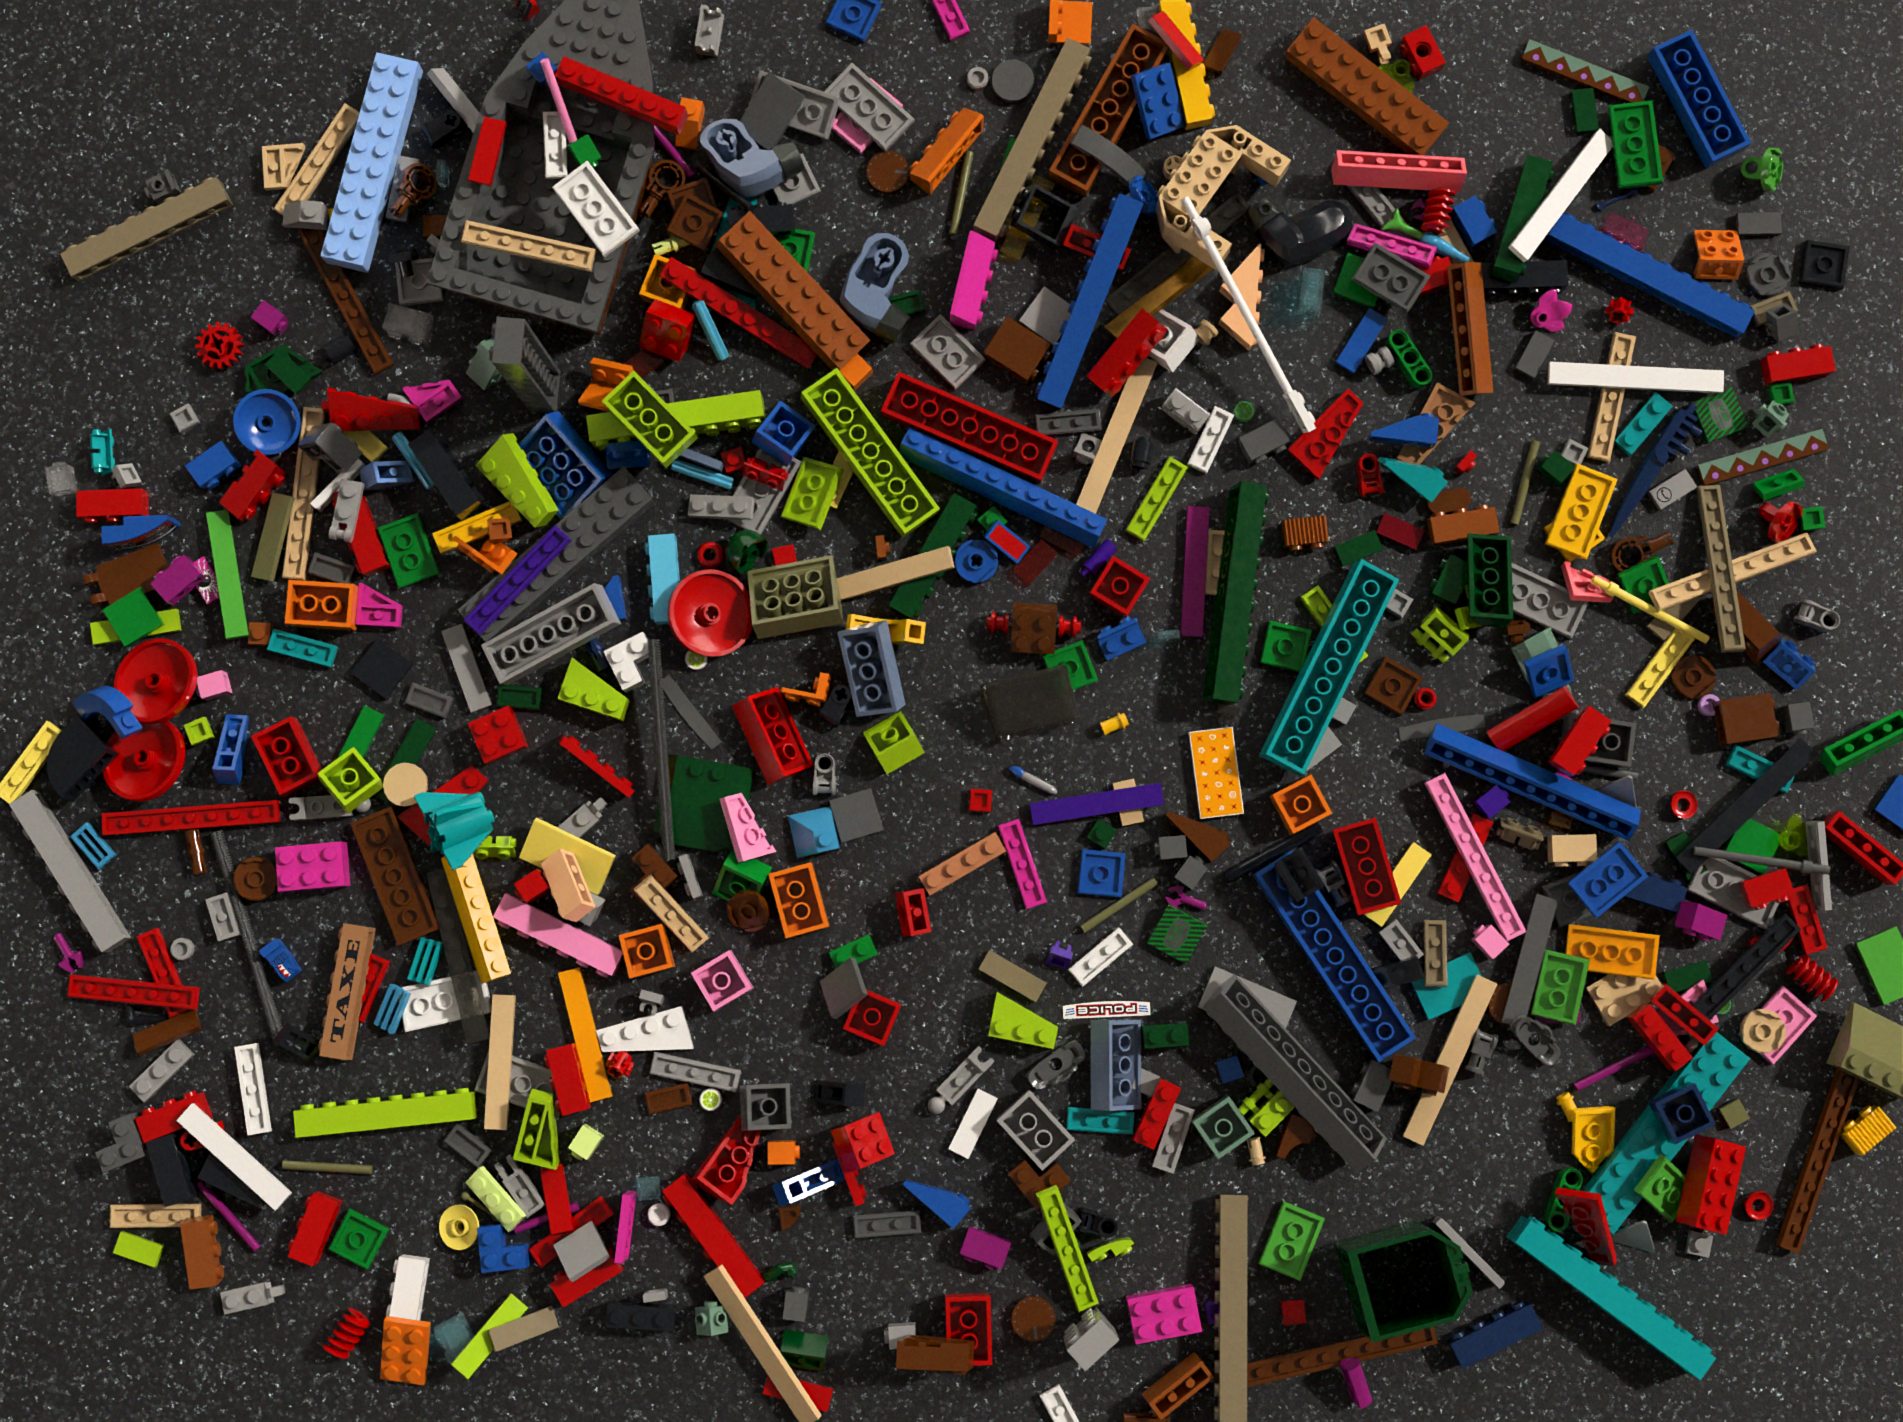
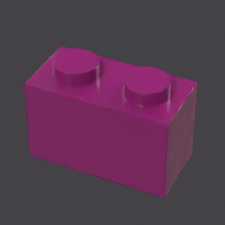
M184 554L174 558L170 563L171 566L165 571L158 572L150 583L161 597L173 606L206 578L205 574L191 558Z
M1682 900L1675 926L1683 929V934L1694 937L1698 935L1697 939L1705 942H1710L1711 939L1720 941L1728 915L1698 903Z
M968 1226L960 1254L963 1255L964 1260L973 1263L979 1260L984 1262V1267L996 1271L997 1267L1003 1268L1011 1241Z

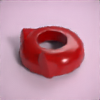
M715 542L703 543L696 553L697 562L705 569L718 568L724 560V550ZM708 549H713L716 553L715 558L711 561L704 559V552Z
M1686 790L1677 791L1672 794L1670 801L1671 815L1687 819L1696 813L1698 803L1695 795ZM1681 798L1687 802V808L1684 811L1678 808V801Z
M1765 1191L1753 1192L1742 1202L1746 1213L1755 1220L1767 1218L1773 1210L1772 1198ZM1756 1199H1761L1763 1202L1762 1208L1757 1211L1753 1210V1202Z

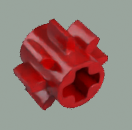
M1622 297L1617 300L1611 299L1605 311L1606 314H1610L1608 321H1612L1617 325L1623 322L1628 323L1630 316H1633L1634 309L1630 308L1631 301H1627Z
M618 1051L617 1054L611 1052L605 1066L608 1067L607 1071L612 1077L620 1079L623 1075L626 1077L630 1075L634 1063L631 1062L632 1057L627 1052Z

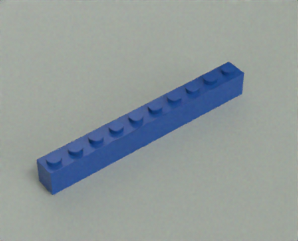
M1120 193L1117 198H1112L1108 208L1112 210L1109 219L1104 218L1100 228L1104 233L1102 238H1097L1092 251L1096 253L1093 260L1088 259L1084 271L1088 273L1085 280L1080 279L1076 289V292L1079 293L1076 301H1071L1067 311L1071 313L1068 321H1063L1059 331L1063 334L1060 342L1055 341L1051 353L1055 354L1052 362L1047 361L1043 371L1044 374H1047L1044 383L1039 382L1035 394H1038V400L1060 409L1062 408L1142 209L1143 202Z
M1563 213L1544 240L1735 338L1744 334L1755 312L1747 303L1737 302L1731 299L1729 294L1711 289L1709 284L1692 279V276L1686 272H1678L1672 269V266L1666 262L1654 260L1653 256L1646 252L1640 253L1629 243H1621L1615 240L1611 234L1601 233L1595 230L1593 225L1575 220L1576 218L1569 213Z
M912 427L908 429L901 442L899 453L903 459L1092 548H1095L1108 520Z
M1436 723L1427 739L1424 754L1629 841L1639 826L1640 809Z

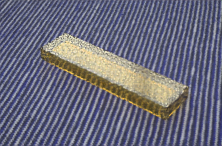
M1036 174L1031 185L1036 184L1050 193L1055 186L1054 182ZM1033 196L1022 218V222L1035 229L1046 203ZM1011 226L1000 249V253L1020 261L1030 236Z

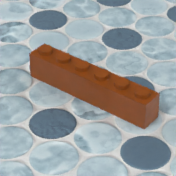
M1463 262L1449 265L1447 268L1460 396L1493 393L1481 263Z

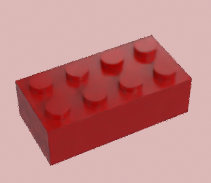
M1376 817L1334 829V836L1358 916L1402 904Z
M1699 1134L1695 1135L1675 1222L1727 1235L1746 1146Z

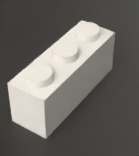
M403 1254L399 1256L398 1260H395L393 1273H396V1278L390 1287L392 1303L387 1307L386 1316L420 1321L430 1258Z

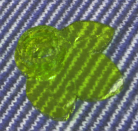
M1398 59L1392 64H1382L1379 66L1382 71L1412 93L1414 80L1410 75L1411 68L1408 61ZM1401 67L1404 69V73L1399 74L1396 69Z
M1800 813L1790 816L1787 820L1786 828L1779 836V844L1784 850L1793 851L1798 856L1808 855L1806 822H1802Z

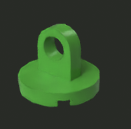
M1769 147L1763 157L1747 158L1741 166L1743 176L1750 180H1760L1764 191H1775V185H1779L1783 173V161L1779 160V155H1782L1781 150ZM1752 163H1757V171L1749 174L1748 167Z

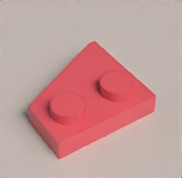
M1564 561L1561 565L1570 600L1609 603L1613 600L1614 597L1604 593L1605 590L1590 583L1594 576L1592 572L1586 569L1578 571L1570 567L1571 563L1568 561ZM1597 576V577H1599V578H1601V579H1603V580L1609 582L1608 579H1606V578H1604V577H1601V576Z

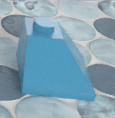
M831 806L788 816L797 859L840 849Z

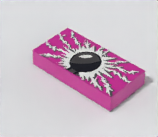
M203 556L194 563L205 574L206 578L196 587L205 602L211 605L219 600L220 597L216 573L206 557Z

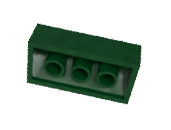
M1468 533L1469 618L1485 627L1506 628L1513 620L1511 537Z

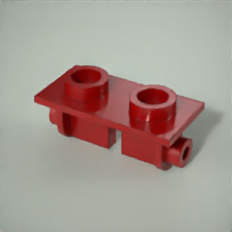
M748 457L747 462L744 463L743 476L749 480L763 483L772 489L783 491L784 483L789 477L786 469L772 464L770 469L766 470L768 462L756 457Z

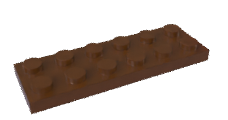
M390 806L351 822L352 830L397 945H403L441 929L394 808Z

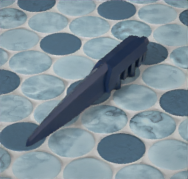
M1689 403L1685 410L1677 409L1648 453L1617 511L1607 536L1609 542L1640 502L1668 458L1671 459L1676 451L1687 456L1691 448L1682 443L1687 434L1690 433L1697 438L1701 435L1702 430L1694 426L1698 418L1693 415L1697 408L1693 403Z

